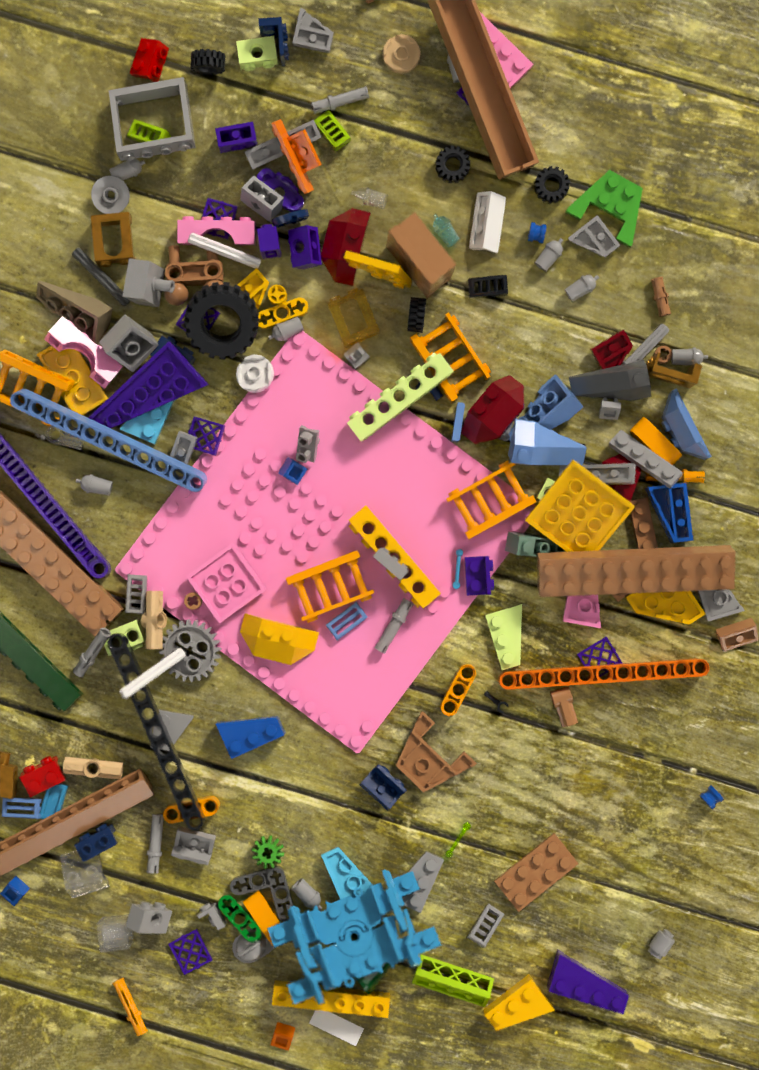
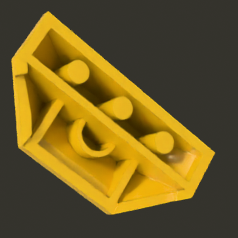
M246 613L244 614L240 630L253 656L292 665L315 651L319 635L317 631Z

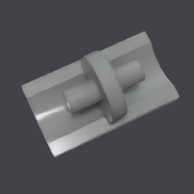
M303 425L299 427L297 461L303 463L307 461L314 463L316 461L317 447L320 441L319 430L308 429Z

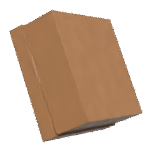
M415 212L398 226L396 225L389 230L386 248L428 299L436 290L452 278L456 263Z

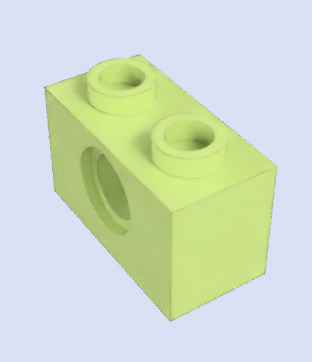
M274 36L236 41L241 70L252 71L256 67L272 68L278 64ZM255 52H261L262 56L259 58L253 57V54Z

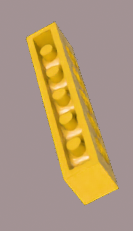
M366 505L349 519L351 523L349 528L355 535L358 532L363 537L361 542L367 549L371 547L377 552L379 549L375 546V542L377 539L383 538L386 540L385 548L389 551L388 554L396 553L399 556L398 562L400 564L403 563L411 570V576L407 579L402 578L399 580L400 583L398 585L404 593L409 591L413 596L410 600L417 608L421 606L424 609L441 594ZM372 524L374 531L371 534H365L363 532L364 525ZM386 569V571L392 578L396 577L388 569ZM416 582L422 583L424 586L423 592L415 593L412 589L413 584Z
M275 980L272 998V1005L388 1018L390 993L372 991L368 995L365 990L337 987L332 990H325L324 985H319L325 1003L318 1004L315 997L294 1004L287 986L293 982Z

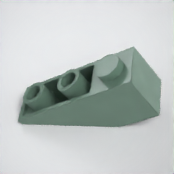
M508 532L505 551L515 555L537 557V553L566 552L546 536Z

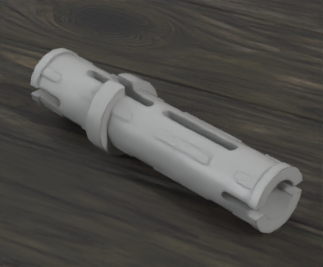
M364 86L339 95H328L327 98L311 102L314 114L329 109L333 111L336 107L368 99L369 94H367V87Z
M403 598L396 612H393V617L374 647L375 649L384 654L386 653L400 626L406 622L405 618L414 605L412 602Z
M100 628L86 652L81 654L80 661L73 669V673L76 676L83 677L88 668L95 663L96 656L111 636V632L108 629Z
M152 814L150 844L146 854L148 855L146 873H159L160 856H162L163 814Z

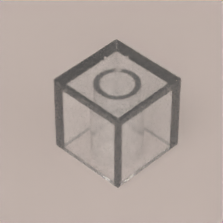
M129 914L102 917L97 922L100 953L130 949L133 944L134 931L126 927Z

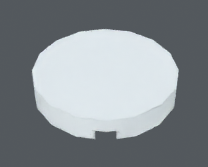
M250 355L244 358V361L241 364L239 363L236 370L237 382L248 392L258 393L264 391L273 381L274 369L272 364L261 355Z

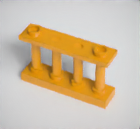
M448 312L445 314L447 322L424 337H419L417 333L410 337V342L424 363H427L426 359L433 354V352L429 353L426 349L427 343L452 328L457 338L434 353L436 355L441 353L444 356L462 344L468 354L450 365L453 371H456L471 360H473L478 368L477 371L455 385H450L447 379L439 384L452 404L458 400L457 394H459V391L481 376L486 381L490 379L489 373H491V370L486 363L482 364L459 329L458 325L460 324L454 315L451 316ZM432 367L428 368L434 377L436 370Z
M6 349L0 351V361L3 365L0 371V402L13 407L10 402L11 396L2 392L7 375L12 367L19 369L20 372L13 394L23 389L27 376L30 375L37 378L38 382L34 393L41 395L45 384L50 383L54 385L55 391L51 401L55 403L59 402L62 392L73 388L75 381ZM41 421V423L44 424V425L52 426V425H50V424H47V423Z
M508 460L499 465V470L461 491L457 488L448 493L449 498L446 499L447 502L454 500L468 526L466 527L468 531L465 532L468 539L536 503L533 495L530 497L527 494L525 495L512 472L511 467L515 466V463H510ZM502 472L505 473L518 497L519 503L511 506L510 503L508 504L494 479L495 476ZM486 481L502 507L500 508L502 512L496 516L494 513H491L477 486ZM468 491H471L485 516L483 518L485 522L479 525L477 522H474L460 497Z
M358 550L286 578L288 585L293 584L296 587L306 612V616L301 617L302 621L307 620V623L318 619L317 615L358 599L364 602L372 598L371 594H374V590L367 591L357 565V558H360ZM347 563V566H350L360 595L349 598L339 572V565ZM326 570L332 573L342 598V602L331 605L321 579V572ZM308 577L314 580L324 605V609L316 612L313 611L303 586V579Z

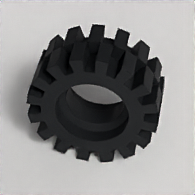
M210 49L192 51L190 68L193 72L203 73L204 75L222 74L225 72V54L220 51L216 52V50L210 51Z
M451 146L450 148L445 147L443 151L439 152V156L436 159V172H438L440 178H443V181L446 182L447 180L449 183L455 181V183H458L459 180L462 181L468 175L470 160L469 155L466 154L464 149L461 150L459 146L457 148ZM448 159H458L460 168L457 171H449L445 164Z
M549 166L548 169L544 168L542 172H539L534 183L535 193L538 194L537 197L539 199L542 198L543 202L548 201V204L552 202L558 203L559 200L566 196L569 190V176L564 174L565 171L563 169L559 170V167L553 168V166ZM547 179H556L559 183V189L555 192L548 191L545 188V181Z
M411 297L408 332L423 333L426 298Z

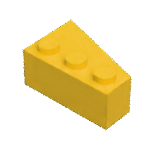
M529 974L483 1009L484 1015L496 1031L555 1011L551 1002Z

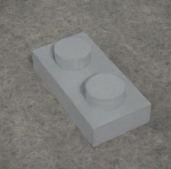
M179 431L170 457L188 465L198 438ZM176 469L177 472H180V473L183 474V472H182L181 470Z

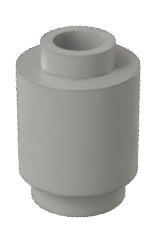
M666 929L663 931L658 930L649 944L648 952L661 960L675 942L673 939L674 935Z

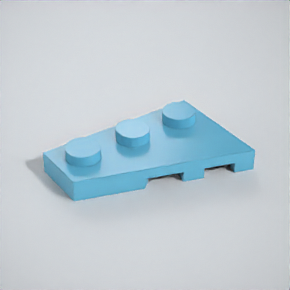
M174 401L125 422L120 430L156 445Z
M339 847L321 854L340 899L348 896L355 898L354 890L358 887L365 894L370 885H373Z

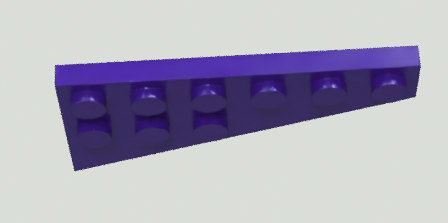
M169 341L88 418L113 428L209 384Z

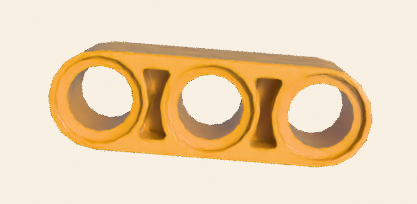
M642 417L630 429V433L641 444L670 464L674 465L682 457L681 452L645 417Z
M463 664L459 667L441 701L440 708L447 716L456 714L476 676V670L471 664ZM466 667L472 669V675L469 678L462 676V670ZM457 684L463 686V692L460 695L453 693V687ZM446 702H453L455 707L453 711L447 712L444 710V704Z
M215 796L197 799L205 817L214 815L220 808V801ZM192 800L183 801L185 807L193 804ZM206 802H214L216 805L215 810H208ZM177 803L170 804L163 812V818L168 823L184 821ZM169 809H175L178 816L171 818L168 814ZM192 816V817H191V820L197 819V818H199V817H197V816Z
M258 890L244 900L243 903L273 946L267 928L280 924L281 921Z

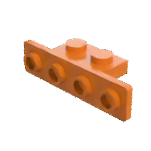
M281 119L272 122L273 134L281 144V151L289 161V168L297 178L299 189L304 194L313 191V186L306 172L322 164L306 130L304 129L289 137Z

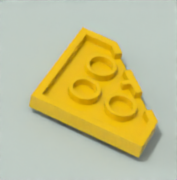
M346 251L344 259L349 263V266L363 269L371 273V276L387 280L393 283L394 287L400 289L411 287L412 280L401 266Z
M691 591L630 593L625 597L634 612L641 615L689 625L705 615V612Z

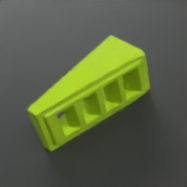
M329 110L314 120L316 126L335 152L351 141V137ZM327 117L330 118V120L325 124H320V122H322ZM333 123L334 126L326 131L325 128ZM335 129H338V132H336L334 135H329ZM339 135H342V136H343L342 138H340V139L337 140L336 142L334 141V139H335L336 137H338Z
M134 119L127 137L143 143L171 138V135L165 129ZM139 126L142 127L141 130H140L139 135H136V134H137V131H138V129H139Z

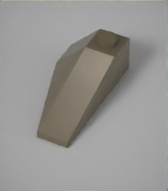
M43 281L38 282L36 298L50 312L57 313L60 317L70 320L79 331L86 333L90 340L98 345L111 323L113 308L98 299Z

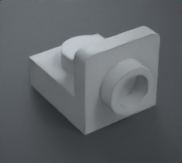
M216 902L212 905L207 903L199 908L198 919L209 914L208 919L213 927L216 926L217 930L225 927L227 922Z

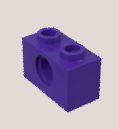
M253 122L215 128L220 153L258 146Z
M272 224L262 225L261 228L257 229L262 258L282 257L276 226H272Z
M305 225L288 230L292 268L304 270L321 266L318 227Z

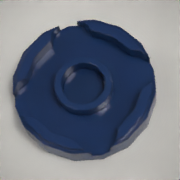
M308 209L278 216L272 219V224L279 228L287 224H295L306 220L309 217Z

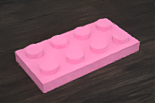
M480 12L511 89L533 67V63Z

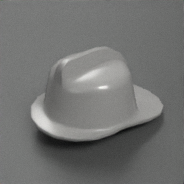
M251 928L247 930L250 933L248 937H256L255 932L257 929L254 931ZM262 932L261 939L256 943L248 942L240 934L235 938L232 950L234 956L239 961L252 963L270 953L274 947Z

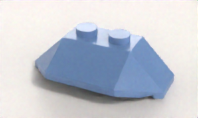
M677 388L669 393L662 415L663 421L661 422L666 432L669 431L672 437L670 439L671 443L682 453L703 460L712 457Z

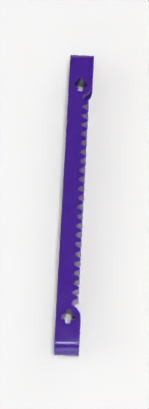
M0 433V466L87 571L95 578H106L111 572L109 562L95 545L89 541L88 537ZM100 563L104 565V572L102 574L96 572V566Z

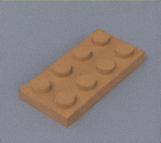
M552 833L496 878L494 882L519 912L579 863L556 834Z

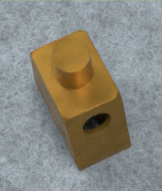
M0 751V797L13 799L17 795L18 766L9 764L11 753Z

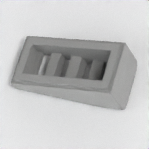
M128 574L125 613L144 614L146 612V575ZM132 580L142 581V585L132 584ZM132 588H140L142 592H132ZM132 596H141V600L132 599ZM132 603L141 604V607H132Z
M487 904L467 938L480 947L485 948L503 918L504 913ZM488 911L497 916V919L495 920L488 916ZM483 919H487L488 921L493 923V925L489 926L488 924L483 922ZM481 925L489 930L488 933L479 929V926ZM475 933H479L484 937V939L482 940L479 937L475 936Z

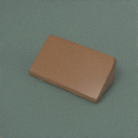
M752 618L716 629L723 652L759 641L757 625Z

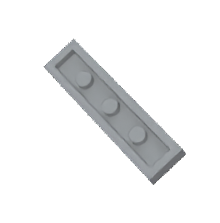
M314 120L287 132L290 137L305 129L311 142L322 138ZM275 137L245 151L252 170L284 155L278 138Z
M622 430L609 442V447L669 489L682 477V471Z
M634 463L582 465L607 485L635 484L636 465ZM560 466L559 476L567 466Z

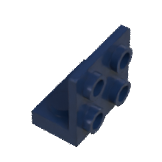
M282 17L258 18L261 38L274 36V39L279 38L282 67H286V61L289 60L286 23H282Z

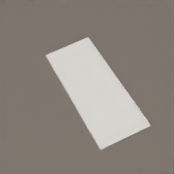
M315 1010L309 1024L354 1046L357 1045L364 1028L329 1011Z

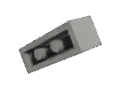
M380 547L373 557L401 580L407 574L408 567L403 563L400 564L398 562L399 559L394 555L390 556L388 554L389 551L385 547L383 549Z

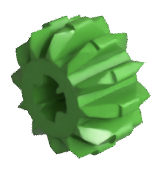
M269 835L268 841H266L264 836H261L262 843L256 840L255 845L257 847L252 848V852L257 853L252 858H259L258 866L264 862V869H267L268 863L274 868L275 862L281 863L279 857H283L284 852L279 850L283 849L284 845L280 844L277 846L279 839L277 838L273 842L272 835ZM266 848L272 849L271 856L264 854Z

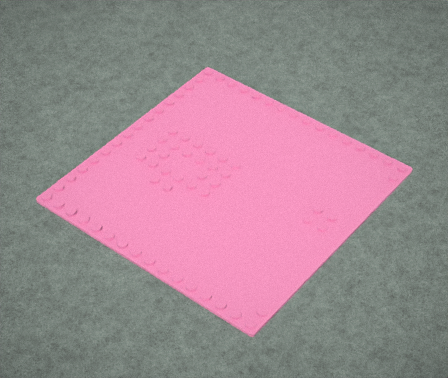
M301 331L290 337L271 361L274 377L270 386L258 393L248 392L225 422L224 432L216 456L203 452L192 466L206 474L207 483L200 491L193 492L178 485L117 565L115 571L126 580L128 574L146 575L147 591H163V608L180 621H183L185 625L186 621L190 619L192 624L195 620H198L199 626L205 622V629L212 627L210 633H217L214 640H220L216 646L222 648L221 652L355 753H360L477 595H466L464 557L489 556V560H493V571H490L491 578L509 554L508 551H505L508 532L524 533L530 526L525 521V518L536 505L532 504L468 539L465 534L468 531L466 528L468 526L454 500L447 502L446 499L449 498L448 493L457 488L461 491L492 474V472L408 409L361 442L347 424L350 421L349 417L356 411L360 413L366 409L364 405L372 399L374 401L378 400L381 397L379 394L383 390L304 331ZM383 402L380 405V411L386 413L389 410V404ZM367 414L364 418L367 425L372 424L374 421L372 414ZM301 425L308 429L319 430L320 441L314 463L310 461L303 463L296 460L299 427ZM216 442L211 444L213 450L215 448ZM288 457L307 468L298 485L278 474ZM495 476L494 479L508 504L510 503L511 506L519 503L514 489L498 476ZM193 478V482L196 485H201L200 479ZM486 481L477 486L491 513H494L495 516L501 513L500 508L502 507L488 482ZM471 491L462 494L460 497L474 522H477L478 525L485 522L483 519L485 516ZM365 505L441 593L424 609L421 606L417 608L415 604L412 606L405 618L406 622L400 626L385 654L374 647L380 640L393 617V612H396L403 598L412 602L410 599L413 596L409 591L404 593L398 585L400 583L398 578H392L386 571L387 568L373 557L376 552L371 547L369 549L366 548L361 542L363 537L358 532L355 535L349 528L351 524L349 519ZM366 524L363 527L365 534H371L374 531L372 524ZM383 538L377 539L375 546L378 549L380 547L383 549L386 547V540ZM234 543L267 590L219 623L203 600L201 606L196 610H191L185 606V596L191 592L197 593L186 576ZM461 549L463 550V555L461 556L459 572L460 587L455 589L453 588V582H455L456 550ZM358 550L360 558H357V565L367 591L374 590V594H371L372 598L364 602L358 599L317 615L318 619L307 623V620L302 621L301 617L306 616V612L296 587L293 584L288 585L286 578ZM396 553L389 554L390 556L394 555L396 558L399 559V556ZM347 563L339 565V572L349 598L360 595L350 566H347ZM409 568L407 569V574L403 577L404 579H407L411 576V570ZM329 570L321 572V579L331 605L342 602L332 573H329ZM311 577L303 579V586L313 611L316 612L324 609L314 580H311ZM132 580V584L142 585V581ZM416 582L413 584L412 589L415 593H421L424 590V586L422 583ZM194 596L193 598L189 597V605H197L198 601L196 600L198 598L196 596ZM357 602L368 617L340 639L336 640L326 624ZM356 607L331 625L334 629L357 611ZM244 614L319 632L315 651L292 665L253 656L240 633ZM357 615L355 618H353L351 621H349L347 624H345L343 627L337 630L336 633L340 634L342 631H344L346 628H348L350 625H352L354 622L360 619L362 615Z

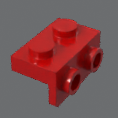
M141 38L129 74L134 77L147 78L152 82H159L169 47L159 40Z
M47 756L40 761V764L36 766L31 764L23 769L20 779L30 797L66 780L57 762V756L52 758Z

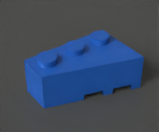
M687 483L675 484L671 489L665 485L645 488L670 543L693 541Z
M278 716L220 721L216 723L231 759L285 735V730Z

